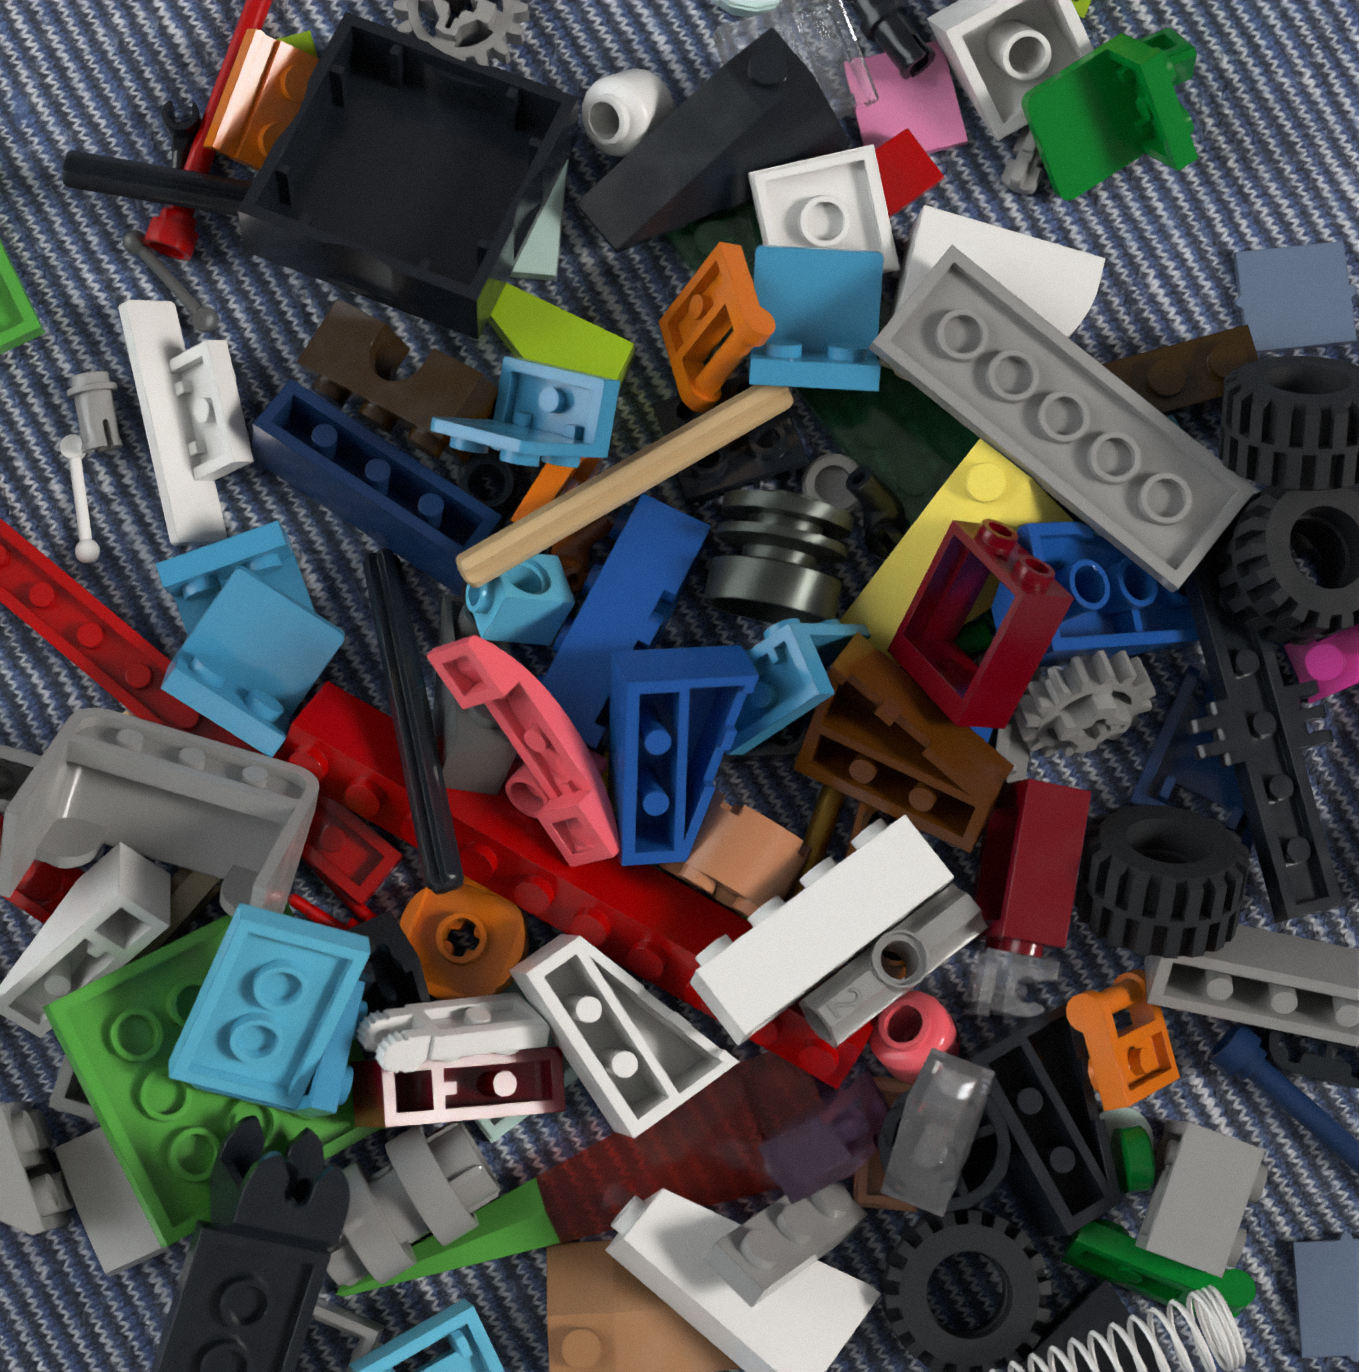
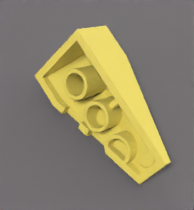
M980 438L840 619V623L866 624L871 635L868 641L898 667H902L887 650L952 520L982 523L984 519H993L1006 524L1016 533L1020 526L1027 523L1074 522V520L1029 475ZM990 572L964 625L992 607L1000 580L992 572Z

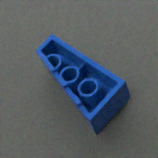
M644 493L641 494L635 508L625 504L621 509L609 535V539L616 541L605 564L597 560L593 565L581 590V595L587 598L575 619L568 617L561 628L552 649L557 654L546 675L540 673L537 677L570 718L587 748L600 755H603L609 742L611 651L656 648L711 537L710 525Z

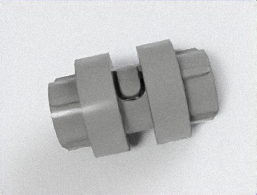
M449 1122L431 1134L427 1132L422 1124L415 1125L385 1143V1149L391 1163L372 1175L369 1174L359 1161H355L342 1169L349 1184L350 1203L339 1243L328 1248L331 1257L327 1267V1272L339 1286L343 1284L351 1286L369 1274L382 1285L417 1264L411 1243L432 1232L443 1246H447L479 1226V1221L474 1211L498 1197L500 1186L484 1155L462 1122Z

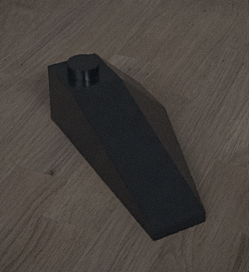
M771 27L714 73L578 200L576 205L616 253L686 228L688 223L724 209L728 212L745 206L746 201L753 199L748 172L841 152L850 146V141L812 72L775 29Z

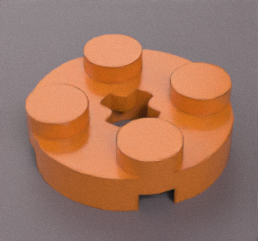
M465 875L462 887L449 891L446 894H434L427 887L422 889L410 900L399 923V926L419 956L429 996L438 1001L502 994L503 990L515 981L509 970L527 958L529 948L528 924L523 912L517 905L467 878ZM466 923L475 925L474 936L480 940L475 950H467L464 956H454L455 946L447 941L450 931L461 932L465 928Z

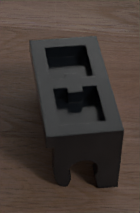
M390 910L345 930L369 937L371 954L358 981L365 982L361 1000L368 1004L367 1017L370 1013H376L377 1010L382 1013L386 1009L403 1008L406 1004L431 1002L419 956Z

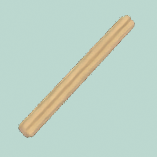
M753 385L458 554L455 561L461 576L473 588H479L786 411L793 404V397L789 387Z

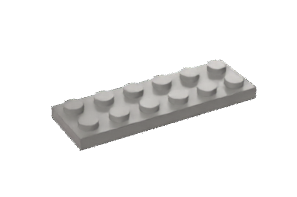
M954 245L948 248L869 346L872 352L975 435L1029 475L1041 488L1170 592H1174L1181 587L1256 490L1241 476L1236 475V472L1228 470L1215 455Z

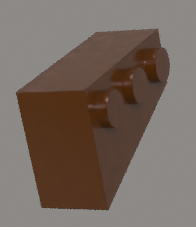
M857 631L831 665L828 678L835 694L816 706L794 770L897 819L905 814L916 828L971 853L996 811L1014 765L970 727L956 726L913 678Z

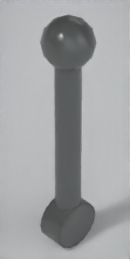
M138 230L126 233L123 238L125 250L133 255L138 254L191 312L194 327L205 333L214 331L219 324L217 312L211 308L202 307L143 243L144 233Z

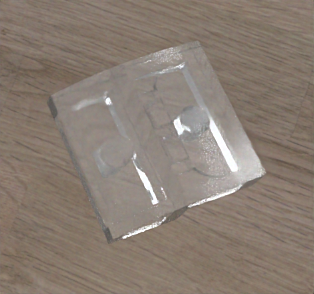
M781 0L774 11L718 26L712 36L724 65L773 27L812 72L838 120L855 113V111L875 104L879 99L842 0Z

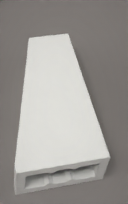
M664 1188L644 1201L637 1195L634 1196L613 1220L611 1227L618 1234L605 1251L745 1372H826L881 1295L872 1285L817 1260L751 1308L704 1261V1258L714 1244L741 1226V1224Z

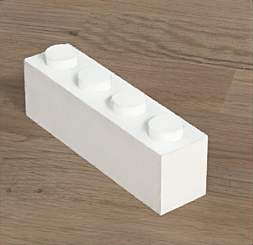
M905 814L890 826H887L882 818L872 823L851 841V844L856 849L854 853L838 865L831 857L824 859L799 880L805 888L787 903L779 895L775 896L747 919L753 926L751 930L735 942H732L729 936L725 934L696 956L695 959L701 967L695 971L690 984L738 1046L867 949L883 934L900 924L945 889L954 878L953 874Z

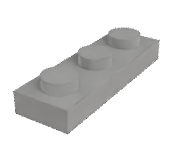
M821 1170L717 1241L704 1258V1261L752 1308L854 1234L869 1214L851 1198L843 1186L833 1181Z

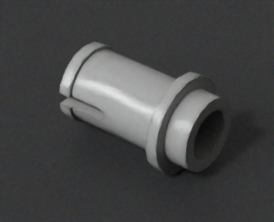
M92 371L72 376V388L66 392L67 397L75 401L82 441V453H94L96 448L97 453L123 447L112 393L118 391L117 384L110 382L107 371Z

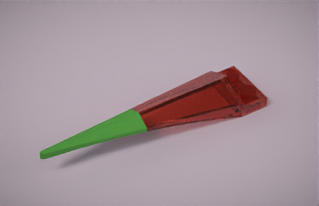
M768 1051L736 1064L636 1138L615 1132L476 1210L475 1214L479 1221V1226L447 1246H443L434 1235L412 1246L417 1264L384 1284H379L369 1274L351 1286H341L335 1295L345 1297L614 1230L611 1227L613 1220L634 1196L637 1195L644 1201L662 1188L702 1207L783 1188L786 1185L845 1163L847 1159L814 1076L773 1052Z

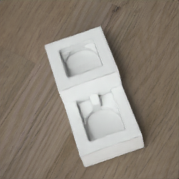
M102 1127L55 1147L78 1214L104 1273L108 1277L169 1250L168 1247L160 1246Z

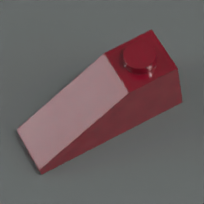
M558 1046L520 1049L511 1055L489 1053L465 1056L455 1062L430 1061L427 1059L414 1072L403 1073L400 1070L397 1074L384 1070L379 1065L377 1059L351 1061L353 1068L352 1088L355 1127L387 1128L566 1112L562 1051Z

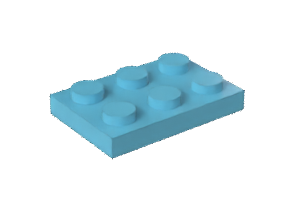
M239 903L169 1059V1078L297 1109L371 954L369 937Z

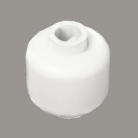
M634 68L598 79L587 90L582 103V121L587 136L598 149L607 155L618 157L627 156L674 112V102L670 90L662 79L649 70Z

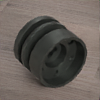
M731 490L725 492L721 513L735 521L718 523L716 537L724 543L742 550V554L722 555L711 558L703 602L712 608L732 615L771 624L790 618H798L801 623H820L825 620L835 619L842 583L836 578L816 570V565H833L846 562L849 548L835 540L851 537L855 517L845 510L795 492L783 490Z

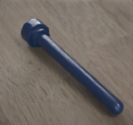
M1238 1022L1233 1025L1212 1048L1207 1060L1227 1078L1233 1075L1240 1081L1248 1078L1359 1174V1140L1265 1059L1267 1052L1259 1046L1262 1039L1244 1023Z

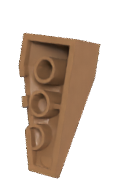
M612 1240L561 1242L547 1246L549 1372H713L742 1369L606 1252L605 1249Z

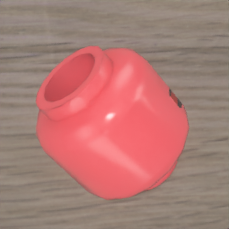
M921 991L907 992L879 1013L878 1020L868 1038L872 1052L894 1078L908 1084H918L919 1082L940 1079L952 1069L960 1050V1034L956 1022L935 997Z

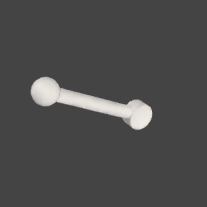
M70 434L62 439L60 451L69 460L80 540L75 547V555L80 562L92 563L99 557L100 548L92 540L81 460L85 457L86 453H82L81 437L76 434Z

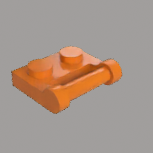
M719 242L658 321L683 403L698 413H706L711 410L722 395L721 387L751 349L764 345L776 329L772 315L759 304L754 282L741 245ZM733 327L734 331L704 367L703 362L718 346L728 330Z
M1140 969L1129 970L1119 975L1114 980L1112 986L1099 992L1086 990L1069 1000L1066 1007V1016L1070 1025L1075 1030L1084 1034L1090 1056L1088 1062L1089 1079L1095 1091L1100 1093L1104 1111L1129 1107L1180 1078L1161 1006L1147 1003L1145 971ZM1122 1009L1129 1010L1132 1024L1117 1031L1112 1014Z

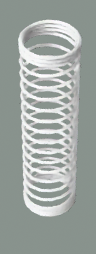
M1208 1285L1207 1288L1203 1287L1201 1290L1197 1289L1195 1292L1192 1291L1188 1294L1186 1308L1178 1301L1170 1300L1167 1304V1318L1160 1310L1151 1307L1147 1312V1325L1139 1317L1132 1314L1127 1321V1333L1114 1322L1109 1324L1107 1329L1108 1343L1100 1333L1091 1330L1087 1338L1088 1351L1079 1340L1072 1337L1069 1339L1067 1347L1068 1359L1058 1347L1052 1345L1048 1349L1047 1356L1049 1368L1034 1353L1029 1355L1027 1366L1028 1372H1035V1360L1043 1372H1056L1054 1353H1056L1067 1372H1078L1073 1349L1074 1345H1076L1092 1372H1100L1094 1349L1093 1338L1095 1337L1107 1353L1115 1372H1124L1119 1363L1113 1336V1329H1115L1130 1350L1137 1372H1148L1137 1350L1133 1330V1321H1135L1152 1346L1160 1372H1171L1166 1358L1157 1343L1153 1324V1314H1156L1171 1336L1182 1371L1194 1372L1187 1352L1176 1333L1172 1311L1173 1306L1177 1307L1189 1324L1195 1346L1206 1372H1217L1208 1346L1218 1364L1226 1372H1232V1369L1237 1370L1238 1367H1244L1246 1354L1238 1327L1226 1301L1214 1286ZM1192 1300H1193V1302H1194V1307H1195L1196 1315H1197V1318H1198L1200 1327H1201V1329H1202V1332H1203V1334H1204V1337H1205V1339H1206V1341H1207V1344H1206V1342H1205V1340H1204V1338H1203V1336H1202V1334H1201V1332H1200L1198 1326H1197L1196 1323H1195V1318H1194V1314H1193ZM1013 1360L1009 1362L1008 1372H1014V1368L1017 1372H1025L1017 1362ZM993 1368L989 1370V1372H998Z

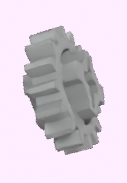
M398 0L393 2L395 17L404 21L397 26V31L427 41L437 49L457 59L484 66H489L488 61L493 57L506 65L511 61L510 51L506 44L509 42L523 45L525 41L524 29L517 23L527 22L530 18L528 4L519 2L520 0H501L503 12L498 11L497 5L487 0H471L473 12L463 10L465 5H469L470 0ZM450 10L454 12H461L459 17L455 18L454 21L452 20ZM421 11L426 12L429 19L437 22L434 38L426 31L421 22Z
M1104 650L1097 651L1094 656L1073 657L1070 665L1063 670L1051 667L1047 670V676H1043L1040 681L1030 682L1027 687L1031 695L1021 697L1017 705L1018 711L1013 713V717L1023 741H1026L1031 752L1041 749L1043 756L1049 757L1059 749H1062L1065 757L1072 756L1074 753L1095 750L1103 740L1107 738L1117 740L1120 738V733H1125L1129 727L1137 726L1140 723L1137 714L1152 709L1153 706L1150 698L1156 695V691L1138 656L1129 659L1126 651L1121 650L1108 659Z

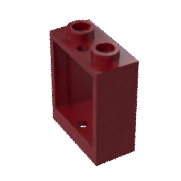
M984 519L982 523L952 520L887 651L956 726L1005 729L1074 597L1054 579L1055 571L1051 566L1031 556L1017 542L1018 534L1012 528L993 519ZM990 572H992L1015 595V598L979 667H977L955 643V640Z
M1033 779L1013 781L1006 784L996 811L983 832L972 899L982 910V917L987 925V929L976 937V939L985 940L984 952L1022 959V956L1042 959L1043 948H1066L1092 791Z

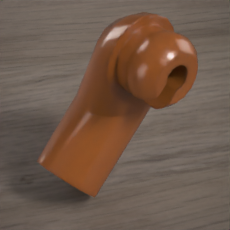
M606 515L549 547V555H556L560 559L572 594L581 592L587 579L590 547L607 536L612 530L613 525Z

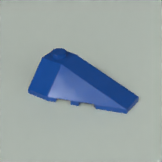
M1077 521L1027 523L1018 528L1017 534L1019 538L1017 542L1031 556L1051 566L1055 571L1054 579L1074 597L1037 668L1070 664L1073 657L1094 656L1097 651L1104 650L1109 659L1121 650L1126 651L1127 655L1130 656L1200 646L1184 583L1178 590L1170 592L1105 538L1095 535L1094 530L1090 526ZM1001 581L991 607L996 633L1015 598V595Z

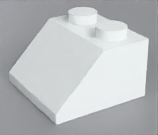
M958 0L926 18L952 73L997 141L1028 124L1021 106L1022 98L1026 92L1094 50L1071 0Z

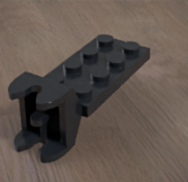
M256 1115L240 1119L228 1131L219 1147L209 1178L211 1222L197 1219L150 1372H295L330 1261L331 1254L328 1248L339 1243L350 1203L349 1184L342 1170L333 1163L323 1170V1146L319 1137L312 1129L306 1127L288 1143L284 1157H282L279 1151L269 1152L261 1157L265 1138Z

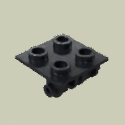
M748 374L726 380L721 387L722 395L713 408L753 386L749 384ZM680 395L652 404L663 436L704 414L688 408L683 403ZM787 409L683 469L677 475L680 480L678 481L685 504L698 502L699 507L706 506L707 501L724 496V493L729 489L741 490L742 485L750 483L753 490L760 488L759 480L761 479L766 483L788 476L789 479L796 477L795 470L805 468L809 464V460Z

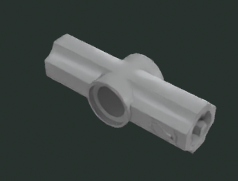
M951 883L803 998L798 1004L805 1015L806 1022L820 1039L826 1041L833 1049L985 931L987 925L983 920L982 910L968 892H963ZM882 951L896 953L902 958L906 965L905 979L898 980L892 978L884 971L880 958Z

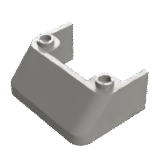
M105 708L81 709L69 716L4 811L0 852V895L10 898L34 859L49 863L58 868L69 869L92 861L103 844L115 847L121 842L140 855L223 879L220 904L223 910L231 917L234 916L239 903L283 914L315 813L319 782L312 772L296 764Z

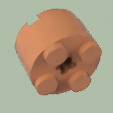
M714 790L687 861L660 863L658 866L689 885L694 884L710 893V898L741 916L750 917L757 909L777 895L784 901L813 849L810 846L804 845L802 839L746 805L741 807L737 804H734L733 807L724 802L727 795Z

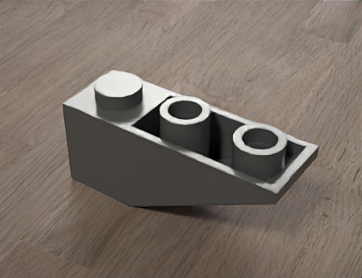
M444 594L441 604L438 647L472 635L480 637L473 613L467 608L466 598ZM486 640L511 656L509 642ZM436 672L432 721L446 788L498 795L517 754L516 749L484 703L462 709Z

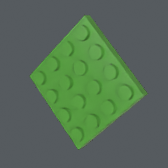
M286 903L283 914L294 917L288 903ZM229 914L42 1007L161 1247H168L192 1234L197 1219L211 1222L209 1178L224 1137L240 1119L250 1115H256L259 1119L265 1138L261 1157L273 1151H279L282 1157H284L288 1143L306 1127L312 1129L319 1137L323 1146L324 1160L382 1129L380 1127H355L352 1086L347 1100L343 1105L337 1106L335 1114L311 1118L201 1091L194 1088L191 1083L169 1078V1059L233 918ZM352 1040L347 1062L349 1066H351V1061L365 1060L356 1040Z

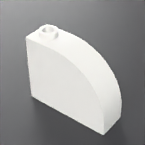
M924 205L909 232L888 322L948 248L954 245L1050 324L1070 338L1090 310L1096 297L1105 258ZM879 357V363L881 366L893 369L889 364H887L884 360H882ZM893 369L894 373H895L898 377H900V378H902V379H904V380H907V379H906L905 377H903L900 373H898L895 369Z

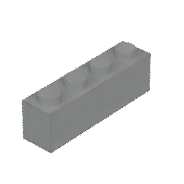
M1238 925L1236 934L1231 942H1225L1224 948L1216 952L1205 951L1204 956L1194 958L1179 956L1178 959L1163 958L1155 955L1145 956L1147 1003L1359 1047V949Z

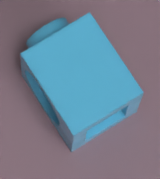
M536 554L479 588H473L467 584L465 594L467 608L473 613L480 637L484 640L550 646L575 604L559 557L546 554Z

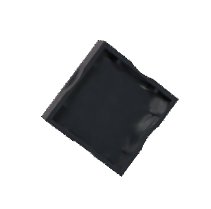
M345 12L308 80L305 97L298 113L291 124L274 142L237 210L244 251L478 340L576 144L578 133V97L497 67L473 64L457 59L442 52L427 41Z

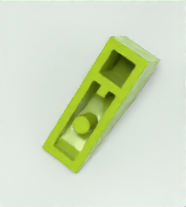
M506 283L487 321L514 357L620 380L619 390L635 360L634 343L509 283Z

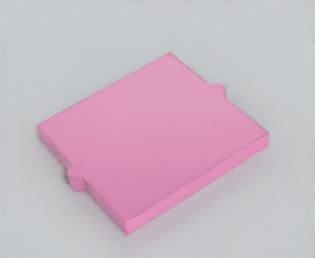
M937 40L926 43L936 53L933 62L922 73L913 78L910 76L906 80L899 74L900 71L886 53L842 64L863 146L874 144L876 150L906 128L910 130L927 154L968 144L948 62Z

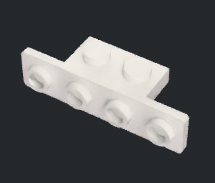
M127 300L119 305V313L170 542L174 546L209 545L227 538L215 480L254 462L227 340H205L186 351L176 306L173 302Z

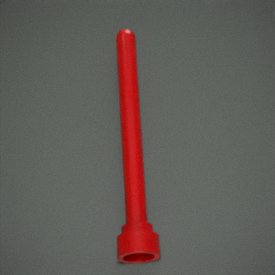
M273 0L245 1L183 170L209 174L217 151L203 147L246 30L259 29L262 31ZM170 205L169 208H162L159 216L151 218L143 243L164 256L182 261L191 260L199 238V234L195 231L197 220L193 218L196 209Z

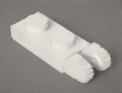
M517 992L406 1004L403 1008L386 1009L382 1013L377 1010L376 1013H370L368 1017H364V1020L359 1023V1029L356 1030L359 1033L357 1038L365 1049L377 1053L375 1058L378 1060L379 1065L389 1073L395 1072L397 1074L400 1070L403 1073L414 1072L427 1059L430 1061L455 1062L465 1056L489 1053L511 1055L520 1049L547 1046L550 1025Z

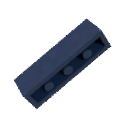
M292 379L286 383L253 423L252 455L255 462L386 548L392 550L395 554L456 594L461 595L467 587V583L461 576L455 561L458 554L497 533L500 530L503 516Z

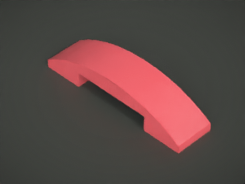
M476 635L433 648L426 657L461 708L466 709L483 703L486 705L550 799L535 816L570 867L613 858L621 848L613 809L604 782L584 740L556 699L517 660L494 644Z

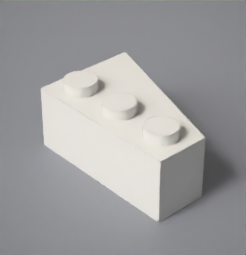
M560 934L509 970L533 1009L550 1025V1035L614 1132L636 1138L739 1063L736 1058L724 1049L716 1046L692 1027L689 1021L664 1005L645 990L641 983L579 935Z

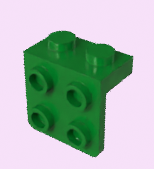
M1120 33L1025 93L1021 106L1054 193L1058 197L1066 201L1073 200L1144 154L1176 171L1183 169L1198 159L1191 138V134L1194 132V124L1187 110L1178 101L1172 83L1176 78L1175 69L1163 50L1158 47L1153 48L1126 34Z

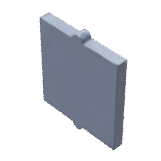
M1343 241L1234 253L1233 258L1239 296L1234 302V308L1237 311H1241L1242 326L1248 324L1257 354L1354 344L1357 341L1351 300L1356 294V288L1353 285H1349Z
M1342 1232L1338 1235L1337 1239L1291 1242L1299 1357L1347 1356L1349 1360L1358 1362L1359 1238H1353L1349 1233Z

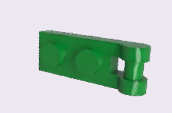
M1103 1219L1093 1220L1074 1231L1068 1238L1061 1259L1066 1264L1164 1305H1167L1170 1300L1174 1299L1186 1308L1187 1296L1190 1292H1195L1197 1289L1201 1290L1203 1287L1207 1288L1208 1285H1212L1221 1293L1234 1319L1239 1315L1240 1311L1253 1301L1256 1293L1253 1279L1243 1270L1235 1268L1226 1270L1222 1278L1135 1246L1137 1239L1130 1237L1129 1232L1124 1227ZM1192 1300L1194 1317L1197 1318L1194 1302Z

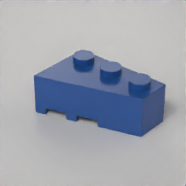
M742 645L611 651L608 797L618 830L621 850L617 853L621 866L687 861L714 793L715 786L712 782L725 750L730 751L737 731L734 726L747 693H753L759 678L757 670Z

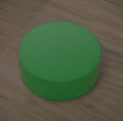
M1140 1125L1115 1128L1111 1137V1152L1120 1190L1125 1194L1149 1191L1155 1180V1159L1147 1131Z

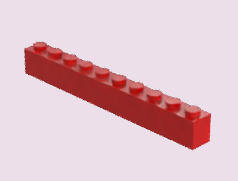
M326 681L292 722L278 759L306 768L316 776L319 782L320 793L418 848L393 718ZM503 782L498 795L446 788L463 875L569 935L581 936L609 959L719 1021L690 984L695 971L701 967L695 958L706 947L725 934L729 936L732 942H735L753 928L750 922L649 864L621 866L617 854L613 858L570 867L538 818L525 815L511 803L506 794L505 782ZM815 987L748 1039L838 1090L861 1054L878 1020V1015L833 1049L826 1041L816 1035L806 1022L805 1015L798 1004L817 988Z

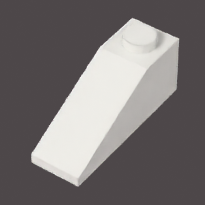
M119 842L75 882L0 984V1014L42 1038L52 1029L42 1008L43 1006L123 967L170 926L171 874Z

